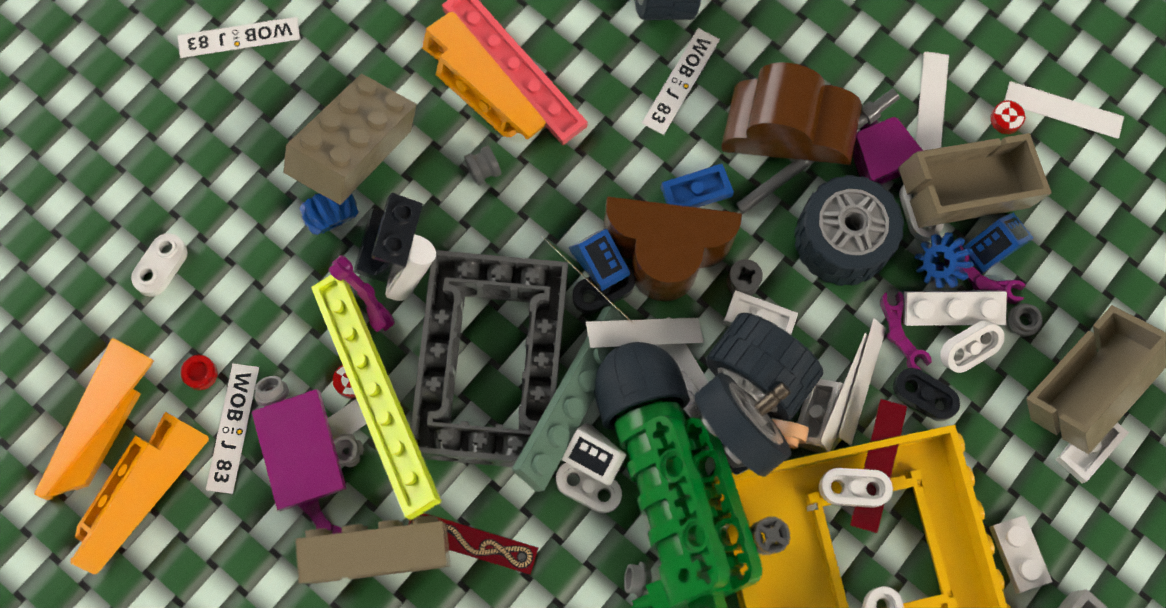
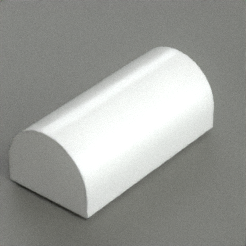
M414 234L406 267L388 279L385 293L387 298L403 301L410 297L436 257L435 248L429 240Z
M820 379L803 402L797 421L798 424L809 428L806 443L798 444V446L815 452H827L821 443V437L843 387V383Z

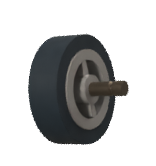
M719 373L695 394L696 404L704 417L702 423L711 434L718 436L726 446L727 454L737 464L742 462L757 475L765 477L791 456V450L786 439L767 414L780 403V400L785 399L791 394V391L783 382L777 385L773 391H770L760 401L756 402L730 376L725 373Z

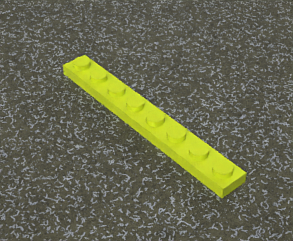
M329 275L312 286L311 289L402 512L406 518L412 520L442 501L351 287L345 280L339 281L332 275Z

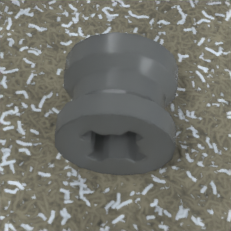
M489 146L481 148L480 153L476 155L470 153L464 156L467 168L477 186L484 183L485 178L501 175L499 164Z
M748 259L739 260L734 263L726 281L727 288L731 294H734L735 290L750 296L755 294L763 277L760 266Z
M777 517L761 519L750 527L758 554L760 555L778 553L789 544L790 530L787 524Z

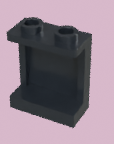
M391 193L388 196L384 211L373 208L369 214L353 272L386 282L404 269L423 203Z

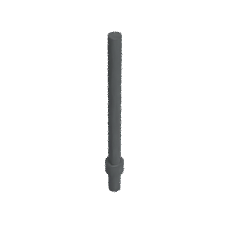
M891 89L873 103L869 101L862 106L858 129L866 123L871 125L879 119L881 112L900 99L898 93ZM794 160L737 202V208L742 214L746 213L815 161Z

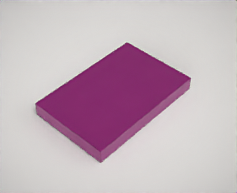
M318 389L251 411L278 511H284L347 489L322 396Z

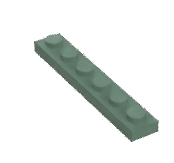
M608 306L602 309L596 321H619L626 319L613 306ZM588 336L586 337L512 468V471L534 491L545 490L595 398V380L599 366L605 357L617 347L590 348Z

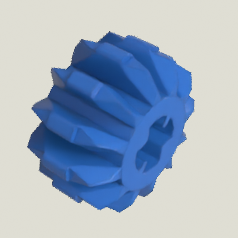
M320 193L315 194V196L302 203L299 208L305 226L309 228L312 234L317 235L342 226L355 218L359 213L353 194L341 205Z
M947 232L943 238L938 233L931 235V243L927 241L921 242L920 246L926 253H917L915 259L923 261L924 265L918 266L916 271L918 273L927 271L924 277L925 283H931L935 280V285L938 289L944 288L946 283L950 288L958 285L957 278L966 280L969 277L963 268H972L974 266L972 261L965 260V256L972 254L973 250L971 248L961 250L965 242L964 238L960 237L953 242V234ZM944 255L946 259L950 260V264L944 266V263L939 261V256Z

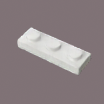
M1003 290L904 291L903 324L906 326L974 325L980 321L987 320L996 325H1006L1007 292Z

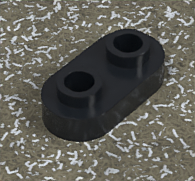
M629 267L630 275L622 279L624 286L621 288H616L612 285L601 291L590 276L587 277L613 304L628 297L635 286V275ZM583 279L575 285L572 293V301L578 311L585 314H593L604 307L612 305L591 283ZM585 294H592L595 300L588 303L582 297Z
M905 369L894 380L893 390L897 398L935 421H946L952 418L960 408L959 396L952 388L919 369ZM906 382H910L914 385V392H908L906 390ZM935 400L943 402L944 410H939L935 407Z

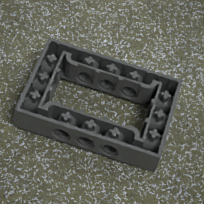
M435 250L436 257L430 267L410 429L423 459L513 467L557 390L568 262ZM465 297L530 303L528 338H526L525 369L522 373V398L518 412V430L505 429L503 425L496 424V428L472 426L466 421H461V424H450Z

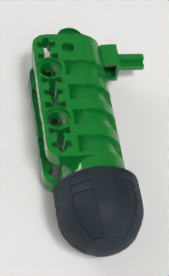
M632 342L621 345L612 350L599 366L596 372L594 395L603 426L606 429L616 430L621 448L627 450L630 462L627 464L628 473L631 481L637 483L640 492L637 498L641 514L647 516L651 528L647 532L651 548L658 551L661 565L658 567L661 579L646 585L648 594L633 600V606L630 608H728L724 597L759 582L762 577L763 568L722 442L718 436H714L707 430L702 423L703 418L685 419L682 409L689 404L690 397L680 368L668 352L656 345L644 342ZM700 428H702L703 433H701L699 435V439H697L696 434H698L700 432ZM709 457L714 459L716 465L712 476H709L705 470V463ZM720 482V484H714L715 487H712V483ZM723 494L725 500L722 501L721 506H719L718 500L722 498ZM728 513L731 514V518L723 519V516H728ZM731 524L738 531V539L734 544L730 543L727 538V529ZM734 551H743L742 553H736L737 555H734ZM746 563L747 570L743 573L744 575H742L740 569L743 568L744 564Z

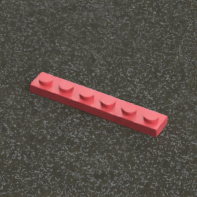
M448 0L442 4L445 14L454 12L543 117L546 121L545 127L562 146L587 128L588 122L479 0Z

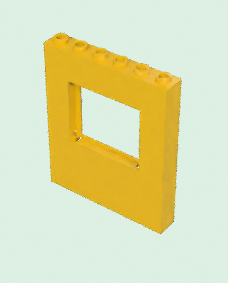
M945 426L787 460L765 477L757 475L750 469L738 475L732 472L749 527L761 519L777 517L783 520L790 530L789 544L784 550L772 555L759 554L763 568L762 577L756 584L736 592L739 607L849 608L823 510L824 506L832 504H829L822 498L819 492V482L826 472L834 468L864 469L868 450L899 444L890 479L893 491L910 487L913 489L941 590V595L903 603V608H1011L1006 604L1002 591L1005 587L1002 573L999 569H996L992 556L995 551L994 544L990 535L986 534L982 521L985 517L984 509L981 502L976 500L974 493V474L972 469L966 465L964 458V439L957 432L956 426ZM836 481L832 482V491L840 494L842 490L841 485ZM720 482L712 483V487H715L714 484H720ZM723 494L722 498L718 500L719 506H721V502L725 500ZM817 504L818 510L807 511V506ZM728 513V516H723V519L731 518V514ZM733 524L727 529V538L732 544L736 543L738 539V531ZM734 551V555H737L736 553H742L743 551ZM746 563L744 564V567L740 569L742 575H744L743 573L747 570Z

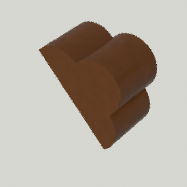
M784 62L768 64L761 68L758 79L744 80L736 84L721 148L723 152L851 165L862 103L860 98L849 90L825 85L823 77L808 67Z
M607 196L603 230H608L621 256L632 260L631 270L635 275V285L645 296L653 300L673 301L684 296L692 288L699 268L714 266L725 259L740 228L742 213Z

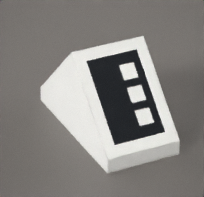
M585 423L576 430L561 460L610 486L626 454L591 424Z

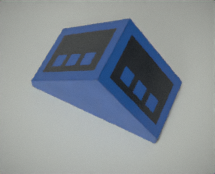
M1011 213L999 218L962 248H971L973 250V253L969 255V259L974 263L978 271L983 274L1030 242L1034 237L1018 217Z
M607 229L597 231L569 247L571 254L601 291L630 275V271Z

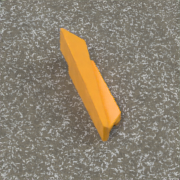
M454 12L447 13L426 28L422 48L438 60L436 76L503 137H512L519 133L525 139H530L545 126L546 121Z
M114 338L110 340L34 494L36 496L51 500L53 496L70 490H79L91 484L141 393L133 388L152 366L153 359Z
M167 412L162 416L149 442L135 435L78 524L75 538L82 543L71 558L70 563L92 574L99 573L208 442V436Z

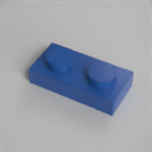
M722 163L662 182L660 187L667 204L696 208L730 198L734 193Z

